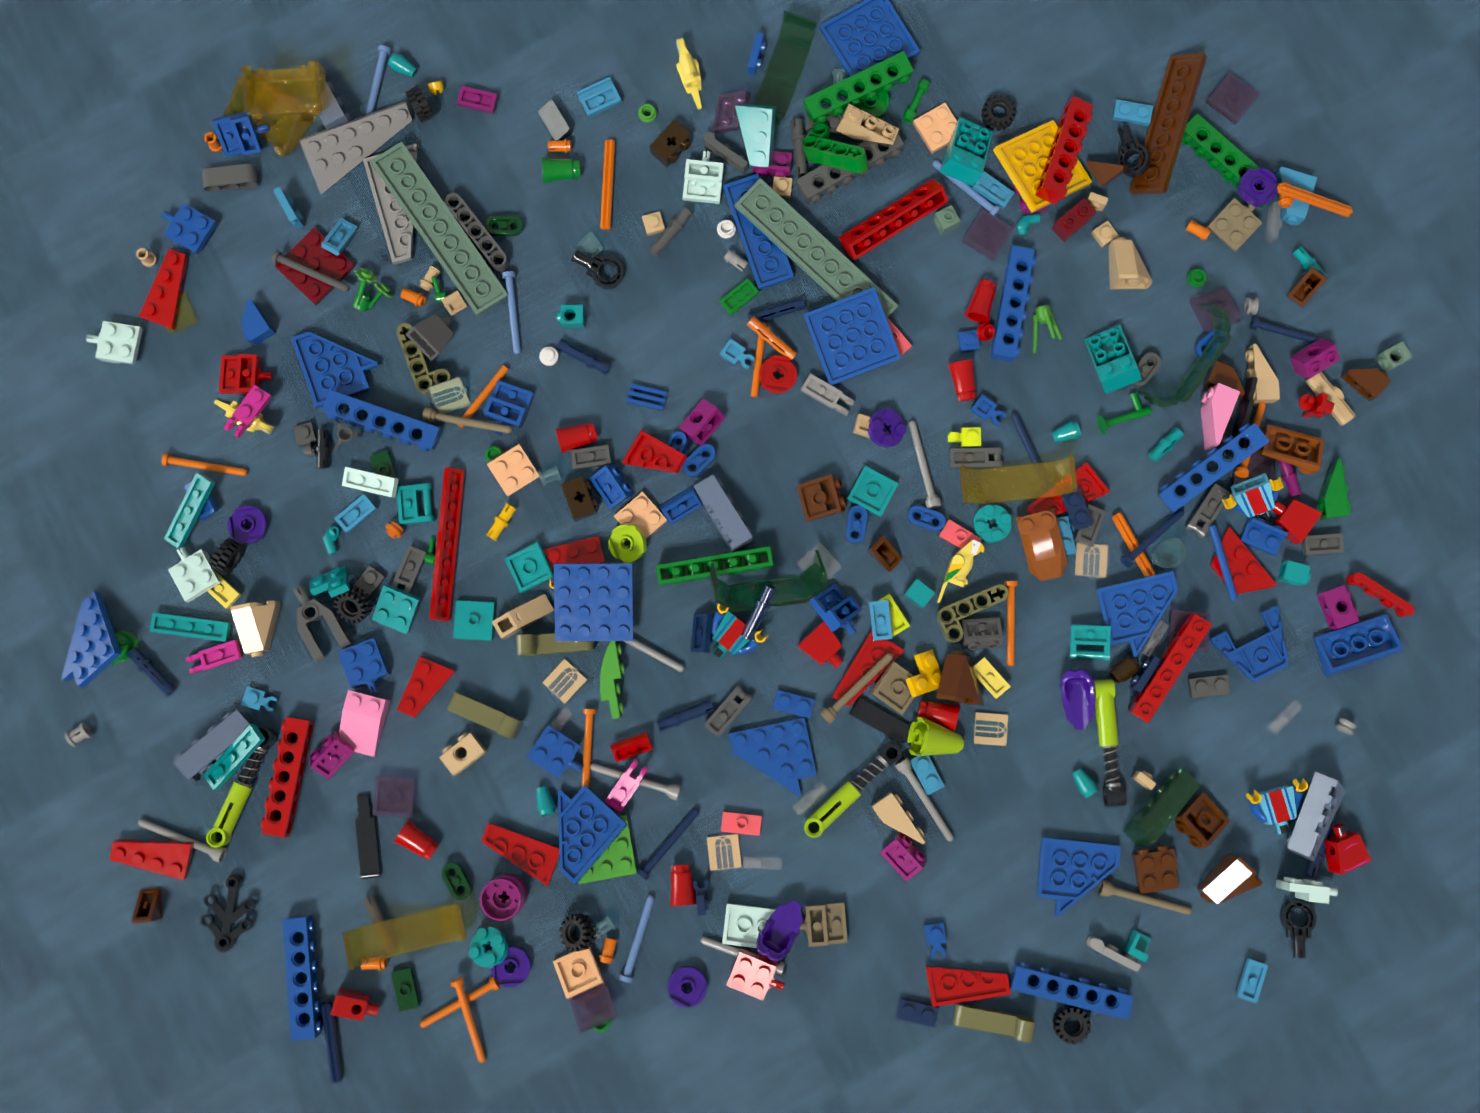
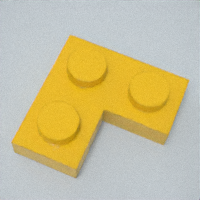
M933 649L914 656L920 674L906 679L912 698L939 687L942 674Z

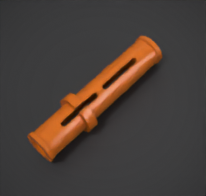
M755 316L747 323V326L756 332L761 340L764 339L790 361L797 354L795 350L774 334L769 326L766 327Z

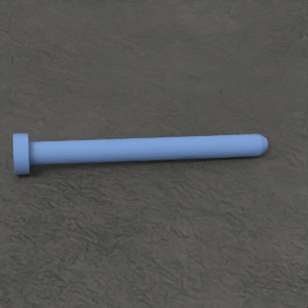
M384 45L378 46L377 51L380 54L365 115L374 113L386 58L391 53V49Z
M935 160L933 167L940 171L942 163ZM943 174L990 212L989 216L992 218L1000 211L1001 207L999 205L994 206L968 184Z
M506 271L502 273V278L506 281L513 352L514 354H520L521 348L513 285L515 272Z
M649 895L646 899L624 973L619 976V980L632 983V970L655 900L654 896Z

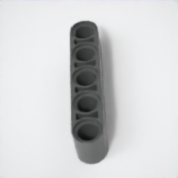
M456 193L448 194L445 204L459 225L494 270L505 272L509 268V261L505 253L460 195ZM453 202H459L456 207H451ZM470 216L468 221H462L463 217ZM476 230H481L478 236H474L473 233ZM486 245H493L490 250H484ZM497 259H504L502 264H495Z

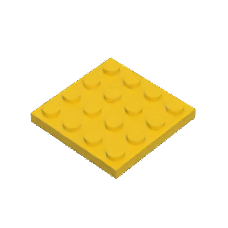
M1054 120L1006 141L993 149L1032 213L1051 204L1035 196L1058 129ZM1079 160L1071 171L1073 176L1066 186V189H1068L1066 196L1092 183Z

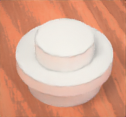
M730 220L721 221L717 226L719 236L724 239L734 236L736 232L735 224Z
M552 347L542 349L539 355L540 361L546 366L554 365L559 357L558 352Z

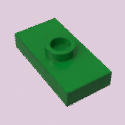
M747 278L719 301V304L730 316H733L760 294V291Z

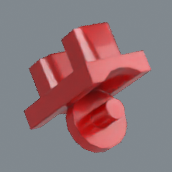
M1325 393L1317 396L1304 394L1298 400L1299 407L1305 411L1302 414L1304 418L1312 416L1321 418L1324 414L1329 415L1332 413L1335 403L1328 401V395Z

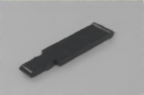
M1249 377L1247 380L1243 399L1240 400L1232 432L1233 437L1240 434L1239 429L1249 423L1257 377ZM1240 438L1239 440V446L1241 448L1243 446L1244 438ZM1228 450V451L1226 452V455H1227V456H1229V457H1232V456H1233V454H1232V452H1231L1230 450Z
M859 697L857 698L849 713L851 716L900 743L902 740L908 742L907 738L910 727L908 724Z
M369 794L357 795L359 819L355 820L360 878L381 877L376 818L371 817Z

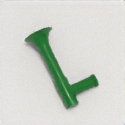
M1133 393L1129 396L1135 411L1110 419H1104L1099 415L1097 417L1098 428L1102 434H1106L1107 429L1113 425L1151 415L1150 407L1142 408L1138 393Z

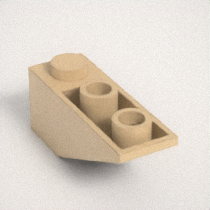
M848 104L836 131L852 139L893 145L899 128Z
M1253 344L1247 348L1245 353V359L1248 361L1247 379L1249 377H1257L1258 379L1253 396V404L1260 402L1275 403L1280 399L1279 380L1257 344Z
M543 594L492 621L501 639L505 640L553 612L554 608L547 596Z
M888 793L871 805L883 823L922 844L925 843L923 840L925 837L920 827L915 828L912 823L914 820L908 810L904 812L900 806L903 802L897 794L893 796L892 793Z

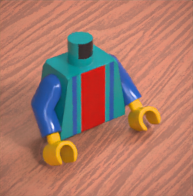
M723 599L719 602L711 627L713 640L718 643L712 651L715 656L722 659L727 651L732 655H744L754 651L761 642L768 639L769 635L764 638L760 634L764 629L755 632L753 640H747L742 637L741 634L746 624L728 611L731 607L730 603L727 607L722 606Z

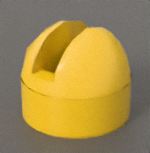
M442 80L428 83L429 90L433 95H437L436 90H439L440 94L443 92Z

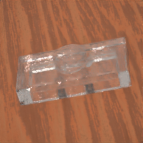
M1278 202L1272 203L1267 210L1266 244H1273L1279 239L1282 218H1280L1281 207Z

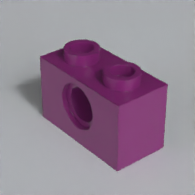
M1320 338L1291 356L1290 359L1294 372L1310 379L1339 361L1340 357L1336 344Z
M702 399L679 428L688 438L702 446L725 420V416L717 407Z
M1345 585L1316 594L1330 630L1359 622L1358 611L1353 606L1351 593ZM1337 603H1340L1342 606L1341 612L1337 610Z

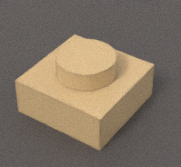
M774 176L773 190L780 197L790 199L792 178Z
M1090 192L1086 200L1096 211H1102L1109 198Z
M660 211L642 216L647 236L665 231Z
M1106 221L1091 232L1101 247H1104L1119 236L1109 221Z
M458 291L441 300L451 316L467 307Z
M859 413L853 433L870 438L868 435V421L870 417Z
M1135 771L1131 777L1149 790H1152L1156 785L1152 781L1153 777L1146 771Z

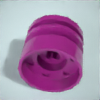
M502 874L487 883L482 889L480 906L489 918L496 921L508 920L515 916L526 904L528 897L527 888L518 876ZM505 891L507 892L506 894L510 896L507 900L505 899L506 897L502 895Z

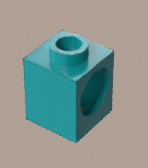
M560 305V311H557V322H560L562 328H585L584 306ZM570 313L575 314L573 320H567L566 316Z
M1289 560L1281 562L1277 581L1299 587L1307 585L1311 579V572H1309L1311 566Z

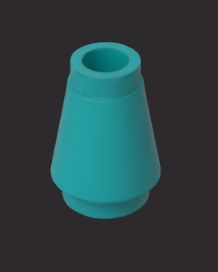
M395 52L388 62L391 70L411 78L417 72V68L401 53L397 54Z
M1070 421L1051 432L1055 443L1078 439L1079 436H1082L1077 421L1073 423Z
M1082 768L1072 774L1081 795H1084L1085 798L1090 797L1099 790L1097 788L1098 784Z
M548 787L537 788V812L540 813V817L556 813V805Z

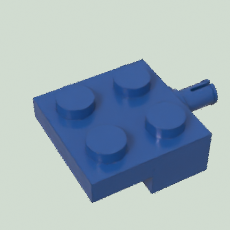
M250 111L218 117L212 120L225 157L240 153L244 156L261 152L262 143L259 134L270 132L268 124L257 126L254 123Z
M184 203L175 215L166 210L161 215L162 218L170 221V225L163 235L196 254H199L217 225L215 220Z
M498 380L483 414L488 418L494 419L498 424L521 429L534 393ZM495 431L494 433L502 436L503 432Z
M835 583L809 601L832 632L841 627H845L850 636L857 632L851 621L862 609L851 595L846 598Z
M371 638L338 652L351 688L368 685L371 695L379 692L375 681L391 674L385 657L381 654L376 638Z
M550 725L546 726L526 756L527 759L558 779L569 767L578 773L583 768V765L574 760L580 744Z

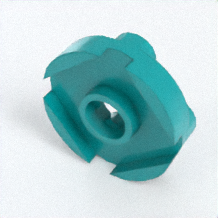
M989 504L976 512L972 524L976 536L986 543H994L1007 537L1011 530L1012 519L1003 507ZM994 519L997 527L990 529L987 521Z
M494 927L479 928L471 940L468 952L469 957L473 959L475 964L484 968H493V966L502 963L509 949L505 938L506 935L503 931ZM491 942L492 950L486 952V946Z

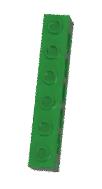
M903 51L804 98L802 106L811 124H820L828 119L827 117L831 115L838 116L842 114L848 104L857 107L861 104V101L865 99L871 100L879 92H888L898 83L901 85L911 80L914 70ZM893 71L895 72L896 76L891 77L888 75L887 72ZM871 79H877L880 84H873ZM861 87L863 92L858 93L854 88ZM844 95L846 100L841 101L837 96ZM821 103H828L830 108H823Z
M1198 113L1187 123L1182 143L1192 148L1198 157H1202L1208 162V165L1212 169L1217 170L1225 181L1232 183L1236 190L1242 178L1239 172L1245 174L1250 169H1260ZM1197 136H1201L1203 141L1199 140ZM1211 148L1216 149L1217 153H1214ZM1225 160H1228L1231 165L1226 164ZM1258 184L1257 186L1259 187V190L1261 191V190H1262V189H1261V186H1262V185H1261V184Z
M770 546L655 566L658 585L661 587L773 568V560Z

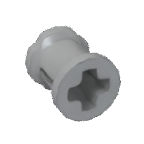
M82 722L78 728L67 731L64 735L67 742L72 747H76L80 741L85 738H91L92 731L86 723Z

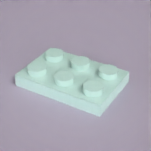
M727 903L722 944L757 948L758 933L776 909Z

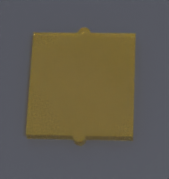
M186 293L181 294V297H179L177 306L179 310L174 322L176 324L175 331L166 328L169 335L180 330L185 331L187 327L198 323Z

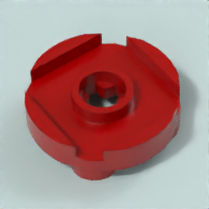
M780 355L767 359L759 370V380L762 388L773 394L788 392L797 379L795 366L787 357ZM777 370L783 375L779 380L773 376V373H776Z

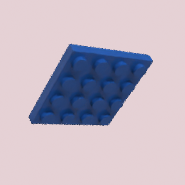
M864 0L819 25V30L848 77L903 51L908 60L920 54V49L889 0Z
M875 287L803 314L830 385L901 359Z
M554 563L555 641H633V563Z

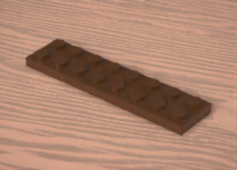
M1205 53L1170 56L1143 145L1151 155V163L1145 173L1133 178L1130 192L1133 195L1166 194L1207 59ZM1140 155L1138 164L1140 163L1141 160L1144 161V160L1141 158V155Z

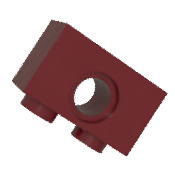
M1084 198L1058 219L1052 230L1065 242L1092 220L1097 211Z

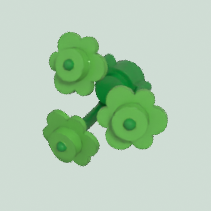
M360 268L359 271L354 270L358 279H360L359 288L352 304L354 308L366 312L368 308H373L375 302L382 294L390 298L393 297L389 293L390 289L387 285L374 283L379 292L370 301V296L364 293L366 283L376 282L378 278L367 268Z

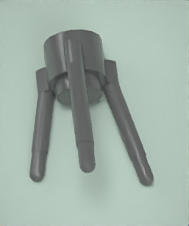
M333 419L339 428L337 431V438L339 440L333 449L334 451L338 450L342 442H348L352 437L361 438V434L352 433L350 428L343 427L339 421Z

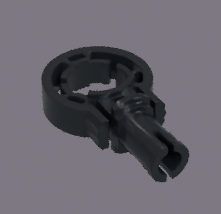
M1123 125V130L1121 127L1117 129L1122 142L1121 146L1118 147L1117 165L1127 166V160L1132 155L1141 154V158L1144 161L1141 160L1135 167H1128L1129 171L1124 172L1128 177H1137L1145 173L1149 168L1151 155L1138 138L1133 140L1129 125Z
M577 250L575 251L571 261L587 268L586 275L592 277L597 286L603 289H613L621 283L624 269L617 258L613 256L601 257L597 254L590 258ZM615 264H617L618 267L615 269L616 276L607 285V280L601 278L599 270L605 265L615 267Z
M1290 901L1282 907L1280 921L1286 929V937H1290L1293 940V958L1306 959L1305 940L1311 939V931L1317 922L1316 912L1305 901ZM1295 908H1298L1303 912H1309V914L1305 915V924L1301 927L1293 924L1290 919L1291 913H1286L1287 910L1293 911Z

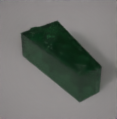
M1184 768L1178 771L1173 770L1167 776L1168 780L1158 787L1153 797L1145 803L1144 807L1122 830L1139 847L1155 843L1201 784Z

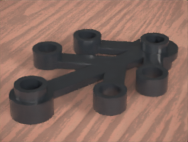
M239 874L230 875L226 879L225 884L228 888L225 910L219 904L215 894H209L204 898V904L208 907L211 906L223 923L221 930L214 922L215 918L212 914H206L201 917V924L205 927L208 926L216 937L214 945L220 952L230 951L235 945V939L245 931L253 928V921L247 918L242 920L239 927L231 932V926L236 920L248 911L256 908V901L254 899H247L243 902V906L234 912L237 890L244 883L242 876ZM232 879L236 881L235 886H232L230 884V881ZM209 897L213 898L212 904L208 902ZM248 901L252 903V908L247 907ZM206 917L210 918L209 924L205 922ZM245 921L249 923V928L244 927ZM222 939L227 941L226 946L221 944Z

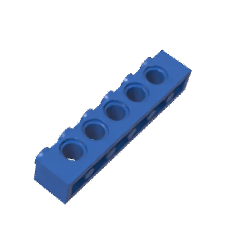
M1012 245L1009 251L991 349V359L1013 362L1015 357L1019 356L1020 346H1018V341L1022 339L1024 328H1021L1022 321H1025L1027 310H1024V307L1030 298V292H1027L1028 285L1032 284L1033 274H1031V269L1035 267L1037 256H1034L1035 249ZM1016 266H1023L1025 271H1019ZM1013 284H1020L1022 289L1018 290L1014 288ZM1010 301L1017 302L1019 307H1012ZM1007 319L1014 320L1015 325H1009ZM1003 337H1009L1012 343H1005Z
M330 389L322 409L323 412L327 413L326 417L337 421L339 417L346 419V424L354 427L357 424L363 425V430L372 433L375 430L381 431V436L389 439H392L393 436L400 438L399 442L409 446L411 442L418 444V449L429 452V449L435 450L442 430L431 424ZM345 404H348L350 408L347 414L341 412V408ZM366 410L368 417L366 420L361 421L359 415L362 411ZM380 417H385L386 424L383 427H379L377 423ZM399 423L404 425L402 433L396 432V425ZM420 429L423 435L420 439L416 440L414 432Z
M1255 423L1252 425L1245 424L1239 429L1240 434L1235 437L1229 436L1223 441L1224 445L1221 448H1213L1207 453L1208 457L1205 460H1197L1191 465L1193 469L1187 473L1185 471L1181 472L1175 477L1177 481L1171 485L1168 482L1159 489L1161 492L1158 496L1172 513L1269 442ZM1240 438L1248 440L1247 448L1239 446ZM1224 450H1230L1232 452L1233 456L1231 460H1225L1223 458L1222 454ZM1210 461L1217 465V469L1214 472L1207 470L1206 466ZM1194 473L1199 474L1201 477V481L1198 484L1191 482V475ZM1177 485H1182L1185 488V493L1182 496H1178L1175 493Z
M312 915L287 917L282 919L291 1041L315 1039L323 1029L322 1020H319L321 1002L317 996L320 984L319 980H316L318 961L314 955L317 948L316 940L313 939L315 921L312 919ZM298 932L304 935L303 942L297 939ZM299 952L305 954L306 959L304 962L299 960ZM301 972L306 974V982H303L300 979ZM302 992L308 995V1002L302 1000ZM303 1013H307L310 1016L309 1022L304 1021Z
M1021 961L1020 964H1013L1009 981L1011 990L1129 1020L1134 996L1128 993V989L1117 986L1116 990L1108 988V984L1098 981L1097 984L1089 983V979L1079 976L1076 980L1070 978V974L1058 972V975L1050 973L1051 969L1040 966L1039 970L1031 968V964ZM1031 975L1037 976L1034 984L1028 983V978ZM1050 980L1056 981V986L1053 989H1048L1047 987ZM1075 985L1074 993L1067 994L1068 986ZM1089 990H1094V997L1092 999L1086 998ZM1113 995V1002L1106 1004V997Z

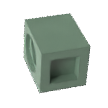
M952 205L935 213L932 220L941 237L957 229L960 224V219Z
M1403 341L1376 356L1379 366L1385 372L1413 358ZM1390 354L1395 357V361L1390 358Z

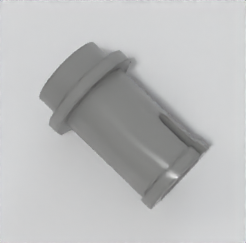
M729 250L724 257L726 263H731L743 272L749 262L737 255L735 250Z

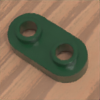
M490 216L485 222L486 230L492 236H517L522 233L524 228L521 219L517 216ZM494 225H499L497 229H493ZM513 225H517L516 229H511Z
M456 862L444 865L441 874L451 895L457 900L466 899L471 894L472 889L462 867ZM451 868L456 871L454 876L449 872ZM459 886L465 888L464 893L459 892Z

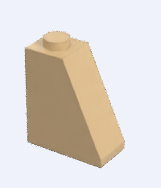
M1123 237L1112 240L1108 246L1110 289H1148L1152 284V279L1133 241L1126 240Z
M275 600L267 601L266 605L253 602L230 607L244 654L260 657L264 655L263 652L270 651L281 608L280 602Z

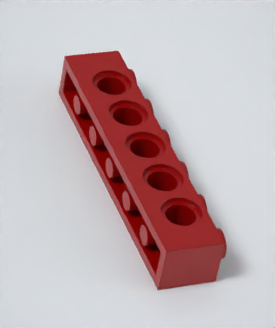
M1073 96L1065 105L1035 196L1054 205L1060 199L1063 200L1068 191L1066 186L1073 176L1071 171L1078 161L1076 156L1083 146L1081 141L1088 131L1086 126L1093 116L1091 113L1092 104Z
M931 179L841 235L839 239L845 253L856 260L949 202L944 186Z
M1189 614L1160 659L1162 660L1127 711L1147 723L1150 722L1212 626L1211 623L1197 614Z
M286 717V720L282 722L281 731L283 734L277 744V751L279 753L273 763V770L275 772L269 782L270 795L265 801L266 814L261 820V834L282 838L290 837L314 721ZM294 732L298 735L296 743L291 741V735ZM289 752H292L294 755L291 763L287 760ZM285 771H287L290 775V778L287 782L283 779V773ZM280 791H284L286 794L284 801L279 799ZM277 810H279L282 815L279 821L275 818V812Z

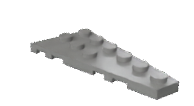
M406 102L398 103L299 139L320 194L324 193L361 163L363 159L371 155L412 121Z
M417 143L406 146L407 150L417 163ZM378 154L363 159L391 260L396 265L412 260L414 225L371 165L370 160L380 155Z

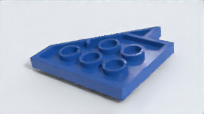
M309 331L291 338L312 400L317 409L324 406L329 389L350 397L371 389L365 372L379 367L378 362Z
M1173 571L1096 589L1105 626H1111L1110 645L1129 641L1133 657L1139 654L1178 591Z
M93 591L81 603L61 677L63 681H69L74 677L77 687L83 688L121 655L101 593Z
M805 718L729 733L732 752L797 796H801L798 779L817 775Z
M586 785L580 789L573 799L563 790H558L560 872L574 885H577L628 825Z
M1041 837L1036 896L1056 899L1054 915L1060 916L1119 867L1121 846Z

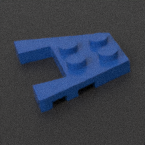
M1277 605L1260 613L1269 632L1242 646L1235 648L1227 631L1209 639L1252 683L1289 665L1286 645L1281 631L1282 623L1279 620V607Z

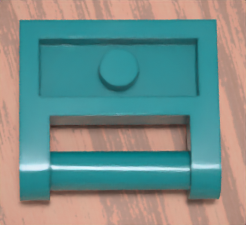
M432 484L397 486L400 525L435 522L434 515H432L430 494ZM417 491H423L425 516H419Z
M1071 625L1070 659L1094 658L1110 661L1111 626ZM1076 644L1104 645V651L1076 650Z

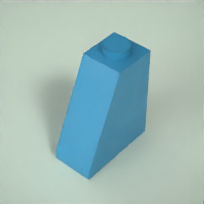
M1282 166L1274 174L1278 184L1290 182V185L1311 193L1314 191L1317 177ZM1277 192V200L1279 201V193ZM1294 199L1292 206L1288 208H1281L1278 204L1280 219L1286 221V223L1299 225L1305 220L1309 204Z

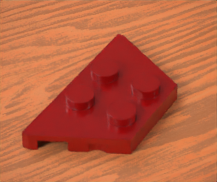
M1230 527L1225 529L1221 543L1236 593L1241 594L1275 587L1277 584ZM1215 554L1210 562V566L1225 583L1217 555Z

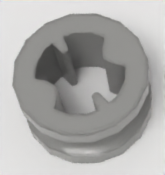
M1250 297L1246 298L1244 303L1245 314L1251 312L1252 315H1256L1259 307L1258 298L1253 300Z
M1340 718V724L1336 725V728L1346 734L1353 735L1354 732L1352 730L1356 729L1357 726L1346 719Z

